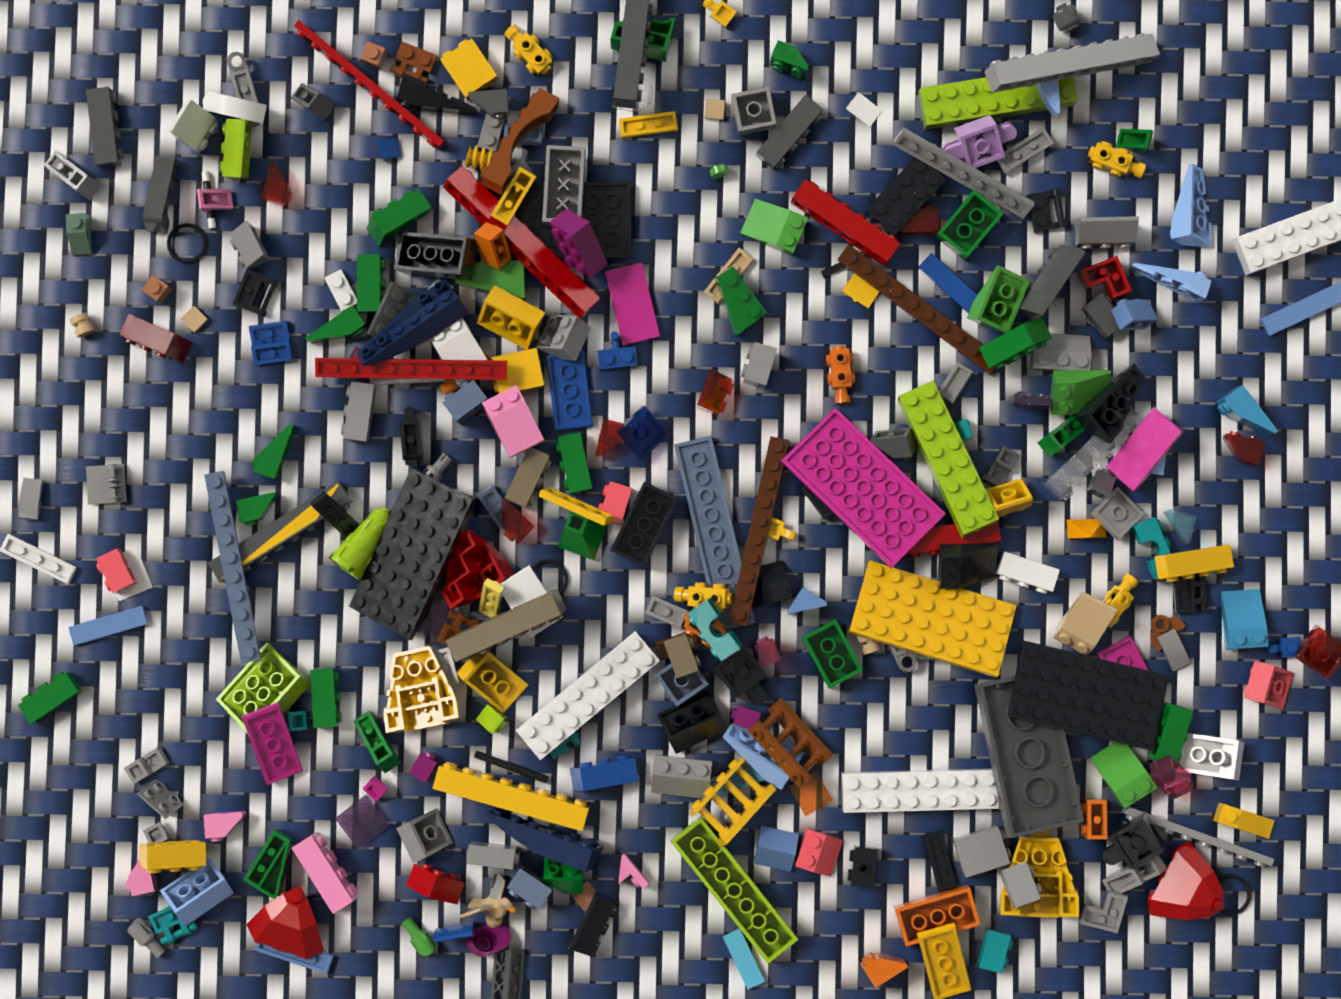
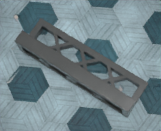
M504 948L494 954L491 999H498L499 992L502 995V999H521L524 949ZM501 953H506L504 963L501 961ZM501 972H502V974H503V976H504V979H503V982H502V983H501V981H500V979H499Z

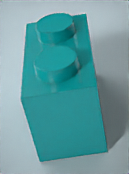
M986 928L977 966L1002 974L1003 969H1006L1008 964V958H1006L1007 950H1011L1013 939H1010L1011 935L1006 932Z

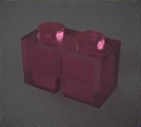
M765 636L756 640L757 644L754 645L762 667L781 660L773 638L768 639Z
M1170 754L1150 764L1151 780L1158 784L1163 792L1169 794L1173 799L1194 790L1191 775Z

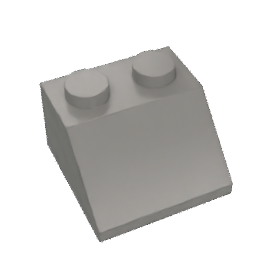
M245 221L230 233L232 237L230 243L234 250L238 249L241 255L238 259L242 267L246 266V268L252 270L270 261L251 223Z
M437 808L396 828L413 863L453 843Z

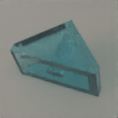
M1171 509L1164 511L1163 513L1182 544L1190 543L1197 516Z

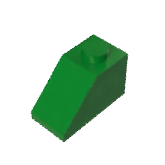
M273 492L236 500L240 523H246V526L257 525L258 521L263 520L277 498V493Z

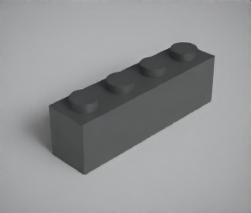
M109 87L86 89L94 164L98 168L122 165L121 159L124 158L122 148L119 147L121 132L120 129H117L119 114L117 110L115 111L114 104L117 103L116 93Z
M805 94L756 152V156L772 170L776 167L780 168L786 161L784 157L789 152L792 154L798 147L797 142L799 139H805L810 133V126L813 123L816 125L822 119L823 115L821 113L823 108Z

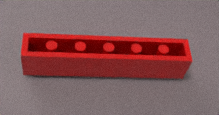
M805 179L792 197L791 204L884 267L900 245L896 237L891 234L887 235L882 231L881 227L869 223L862 214H856L850 210L851 208L847 204L838 202L831 193L823 192L812 181L809 182Z
M999 522L964 538H961L955 524L933 527L907 554H909V558L920 557L921 552H928V555L939 554V544L996 543L1001 541Z

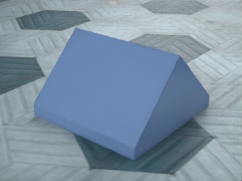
M801 587L787 609V614L827 606V602L806 588Z
M761 825L753 864L791 872L796 856L799 834Z

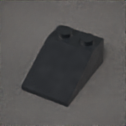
M998 543L939 544L938 580L940 589H960L996 577Z

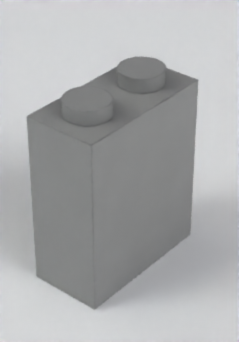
M997 825L952 839L963 875L966 878L1010 864L1009 859L1012 856L1009 848L1004 846L1003 840L1006 837L1002 828L999 829Z
M471 841L468 846L466 864L513 870L520 862L521 852L517 851L518 846Z

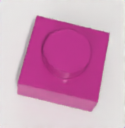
M373 776L364 786L363 790L377 802L388 788L382 781Z

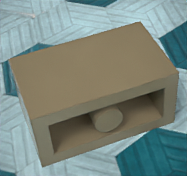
M686 634L664 641L676 678L699 671L698 666H701L698 655L693 656L691 648L694 647L691 636L687 637Z

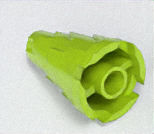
M383 506L381 509H374L368 518L353 533H350L343 543L329 556V559L335 564L338 563L341 569L360 580L373 558L372 555L377 548V543L391 512Z

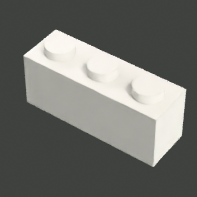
M1002 552L996 574L1000 575L999 579L1010 582L1012 579L1018 581L1017 585L1029 588L1030 585L1037 587V592L1047 594L1048 591L1053 592L1060 570L1014 554Z

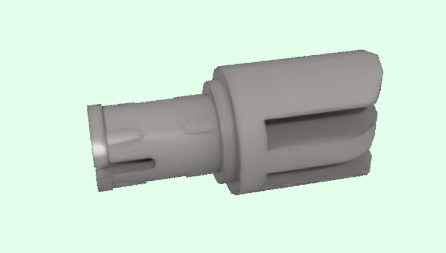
M442 453L433 466L428 465L423 473L440 481L443 478L442 472L453 460L445 453Z
M141 918L135 919L129 926L127 932L140 946H146L156 958L166 950L154 938L155 932Z

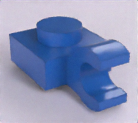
M1300 637L1279 638V644L1266 647L1267 653L1280 652V657L1282 658L1302 656Z

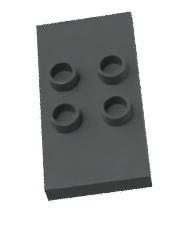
M1015 676L974 684L1006 838H1014L1084 822L1065 730L1007 717Z

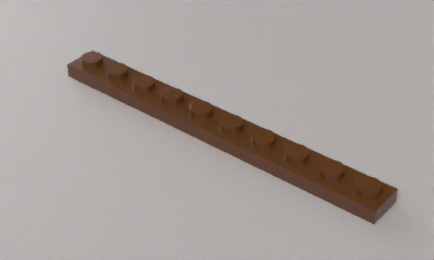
M848 244L837 259L838 262L987 374H991L996 366L988 368L979 347L983 346L980 342Z
M770 437L728 623L748 627L784 469V464L781 460L787 455L790 441L787 439Z

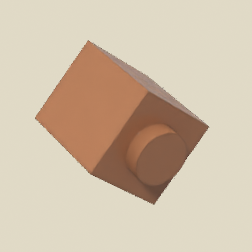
M367 41L360 59L363 64L381 71L388 53L384 47Z
M152 275L142 288V291L162 304L172 291V288Z

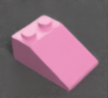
M517 385L482 402L484 412L510 458L544 442V438Z

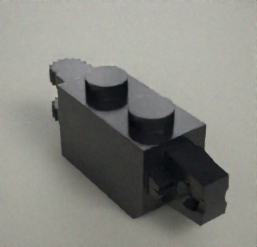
M406 406L404 421H400L402 457L405 465H410V469L415 468L419 470V464H423L424 460L422 423L420 420H417L415 408Z

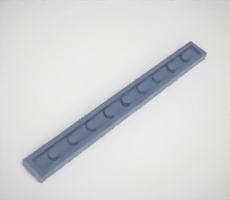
M225 471L204 474L241 664L261 660Z

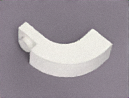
M206 91V95L203 98V108L206 111L263 124L267 105Z

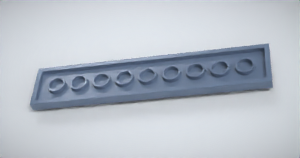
M712 436L674 444L707 587H713V584H725V588H730V593L733 594L734 599L742 563ZM714 595L715 597H714L713 600H714L715 602H717V601H718V597H717L716 595ZM729 604V608L723 609V612H720L721 614L715 618L725 625V630L740 626L728 623L732 604ZM751 610L748 624L756 623L753 610Z

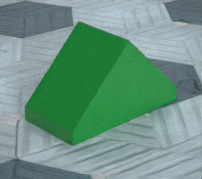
M1120 129L1116 147L1144 155L1149 150L1153 130Z

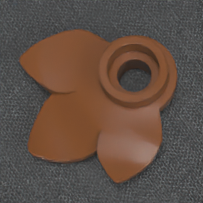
M1164 615L1154 616L1150 623L1153 630L1150 635L1152 646L1157 651H1160L1162 648L1156 637L1171 629H1175L1180 638L1178 631L1185 627L1182 620L1177 617L1167 618ZM1158 621L1163 622V626L1161 628L1157 627Z

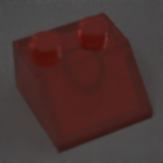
M711 369L698 400L697 408L716 416L719 415V412L723 413L727 402L724 401L727 394L731 395L734 384H731L732 379Z
M1315 624L1304 639L1295 658L1329 680L1341 663V641Z

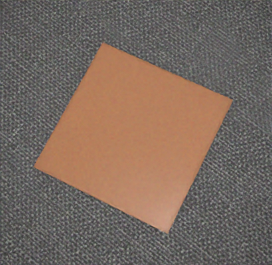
M587 881L583 884V894H571V896L585 912L596 890Z

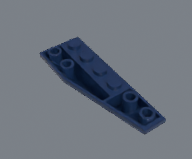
M444 278L408 304L357 353V356L364 367L384 361L424 343L469 312Z
M494 808V810L486 812V816L517 842L548 859L583 872L592 870L604 845L598 844L599 841L596 839H584L577 832L571 831L568 833L534 821L525 820L518 815L505 814V811Z

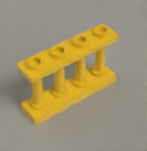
M744 757L738 760L735 758L728 765L730 769L726 773L722 772L715 779L717 783L713 787L710 785L703 794L705 796L701 801L699 799L696 800L691 806L693 810L689 813L692 817L699 812L719 832L720 838L716 842L721 847L727 845L776 790L772 784L766 787L764 785L761 786L741 766L746 760ZM735 771L756 791L755 794L757 796L754 800H749L729 780ZM722 785L744 805L743 808L745 810L741 814L736 813L716 793ZM710 799L731 818L732 824L729 828L727 826L724 827L704 807Z

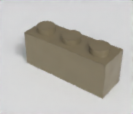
M533 447L528 449L505 499L526 509L528 505L532 506L536 498L533 494L536 488L540 489L544 478H542L544 470L548 471L551 466V456Z

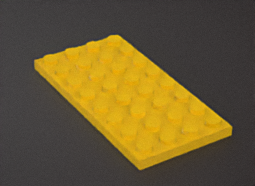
M869 560L848 633L997 678L1017 605L962 588L940 589L939 581L897 568L891 569L887 565Z

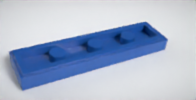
M931 253L918 268L969 314L977 294Z

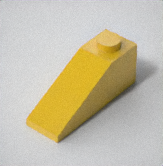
M519 167L492 212L491 217L507 226L536 176Z
M1220 802L1213 819L1215 822L1268 839L1275 820Z

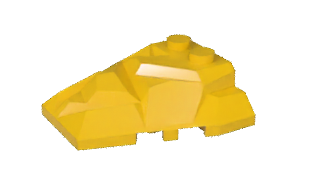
M431 646L399 652L393 655L390 672L391 685L390 690H387L388 703L383 713L386 733L423 730L446 725L460 718L458 699Z
M1019 837L1010 867L1027 861L1028 865L1031 864L1035 874L1032 876L1035 884H1039L1042 892L1040 895L1041 899L1013 909L1005 886H1003L1000 895V915L1041 918L1079 917V896L1077 891H1075L1073 879L1069 873L1059 838Z

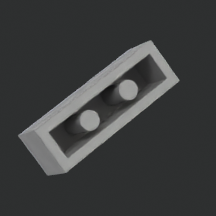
M351 381V386L347 387L346 397H349L348 405L345 404L344 407L346 422L341 427V435H344L343 439L369 443L377 387L374 384Z

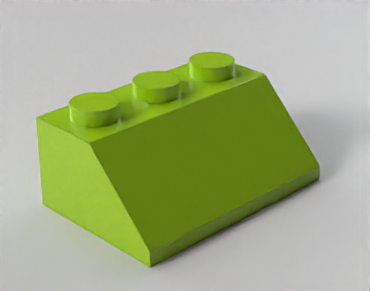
M226 119V123H223L222 132L225 134V142L221 144V153H224L223 161L220 162V172L223 177L249 179L252 121Z

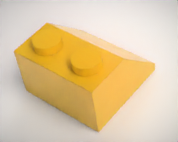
M1022 479L985 489L998 517H1003L1015 511H1022L1032 505V495Z

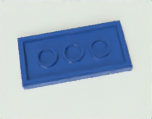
M584 350L580 351L576 361L562 360L550 354L546 355L555 431L592 427L593 420Z

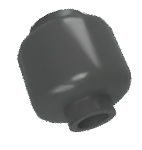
M1064 3L1056 7L1057 11L1053 14V19L1059 31L1069 33L1079 27L1078 24L1081 22V17L1074 5L1067 6Z

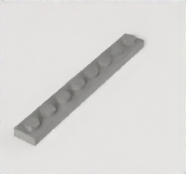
M904 127L894 139V146L972 190L975 189L982 196L1022 219L1034 206L1032 200Z
M1129 806L1122 810L1123 813L1127 814L1126 818L1130 820L1144 813ZM1146 813L1154 827L1156 825L1163 827L1162 831L1174 835V832H1178L1181 834L1180 838L1191 842L1193 838L1200 840L1199 844L1208 848L1211 845L1217 846V851L1225 854H1229V851L1236 853V858L1247 861L1248 858L1255 860V865L1264 868L1266 864L1269 866L1273 865L1274 859Z

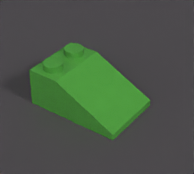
M755 199L740 234L793 256L807 224L808 217Z
M997 265L973 301L967 319L997 333H1007L1012 327L1030 280Z
M1053 370L1049 400L1052 415L1077 414L1110 383L1111 370Z
M1114 742L1090 757L1118 804L1124 809L1157 789L1150 775L1128 745Z

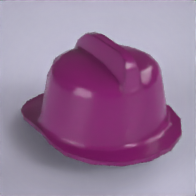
M504 924L497 928L484 925L474 929V937L466 938L467 947L470 949V952L477 957L484 958L506 948L511 941V932Z

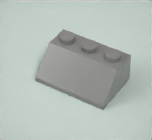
M1139 216L1080 218L1075 223V247L1081 246V249L1084 250L1092 249V246H1100V249H1110L1111 246H1119L1120 249L1131 248V245L1136 243Z
M1050 333L1052 338L1046 341L1047 345L1033 350L1030 354L1029 370L1053 372V370H1091L1092 352L1090 336Z
M655 754L651 793L703 798L705 796L703 794L704 791L710 786L713 760Z

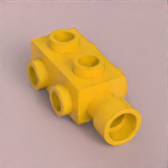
M513 24L505 31L504 35L514 42L513 48L515 50L513 54L519 60L524 59L527 63L525 67L531 74L536 73L539 76L542 73L545 75L552 69L550 65L552 64L551 58L553 56L546 48L543 50L538 45L540 42L533 34L530 36L526 32L522 35L516 24ZM525 42L530 44L528 48H524L522 45ZM539 56L542 58V61L536 62L535 58Z
M1105 141L1097 142L1095 147L1091 146L1087 156L1091 158L1089 163L1093 164V168L1101 171L1103 168L1108 169L1110 174L1116 177L1125 176L1127 172L1134 174L1133 176L1141 179L1146 164L1142 162H1133L1134 155H1131L1130 151L1123 148L1115 149L1112 147V144ZM1100 152H1106L1107 156L1102 157ZM1118 159H1124L1125 163L1120 164Z
M1128 573L1122 578V583L1119 586L1115 585L1106 593V597L1102 601L1117 609L1108 627H1112L1118 622L1120 615L1129 608L1134 598L1129 592L1139 582Z
M695 582V586H688V589L676 587L674 590L675 602L688 601L687 606H694V608L708 598H711L718 610L723 612V609L729 608V604L731 605L733 602V594L730 593V588H725V584H713V587H706L704 582ZM696 593L700 596L699 600H696ZM714 595H716V596L718 597V601H717V602H715V601L713 600L714 597H715Z

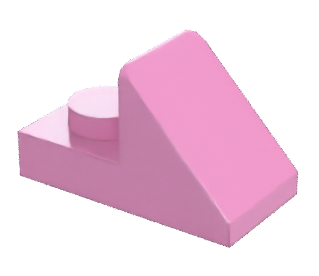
M197 189L199 209L203 212L233 209L231 190Z
M623 853L621 856L619 883L631 874L633 876L631 881L637 888L641 886L644 889L649 885V881L627 854Z

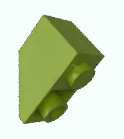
M489 703L476 718L491 734L501 732L507 724L505 722L507 717Z

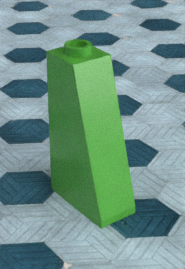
M519 260L508 261L499 270L483 262L474 263L471 280L452 279L455 280L458 286L490 293L495 285L522 300H526L525 266Z

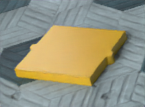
M856 274L852 275L842 291L851 297L853 302H858L868 309L879 293Z

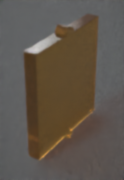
M816 771L809 774L812 778L800 788L795 783L788 786L805 816L816 809L820 810L823 805L832 801L830 794Z

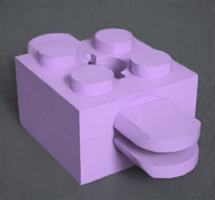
M988 115L954 128L957 140L943 145L942 150L958 159L962 158L963 162L977 168L1004 158L1005 154L1002 143L1015 139L1017 130L1009 121L997 125L993 118Z

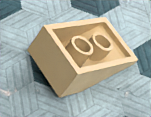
M1082 592L1060 620L1053 638L1088 656L1113 619L1117 609Z

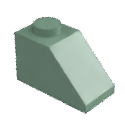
M85 213L66 214V231L72 255H91L90 216Z

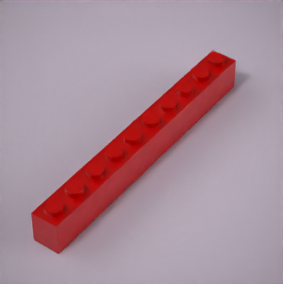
M461 166L447 178L443 188L482 226L487 222L503 229L510 253L574 315L582 319L596 306L600 299L597 293L590 289L581 277L576 276L569 266L556 256L553 250L548 249L542 240L529 230L525 223L520 222L515 217V214L507 226L491 217L500 199L492 195L487 187L483 186L474 177L470 170Z

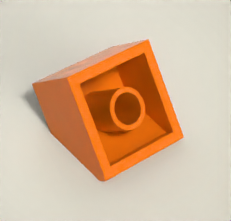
M877 952L865 955L862 958L863 961L860 962L875 988L908 968L903 958Z

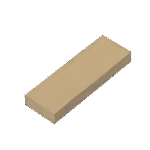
M738 248L717 276L730 266H733L738 274L742 276L754 259L741 248ZM714 278L703 293L719 304L722 298Z

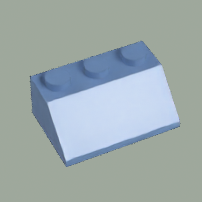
M209 857L206 859V866H200V870H189L160 890L184 927L234 893Z

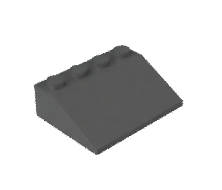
M1060 245L1057 249L1053 248L1047 256L1050 258L1048 263H1043L1038 269L1037 273L1039 276L1037 279L1030 281L1027 288L1029 291L1023 297L1018 313L1030 321L1042 317L1085 254V251Z

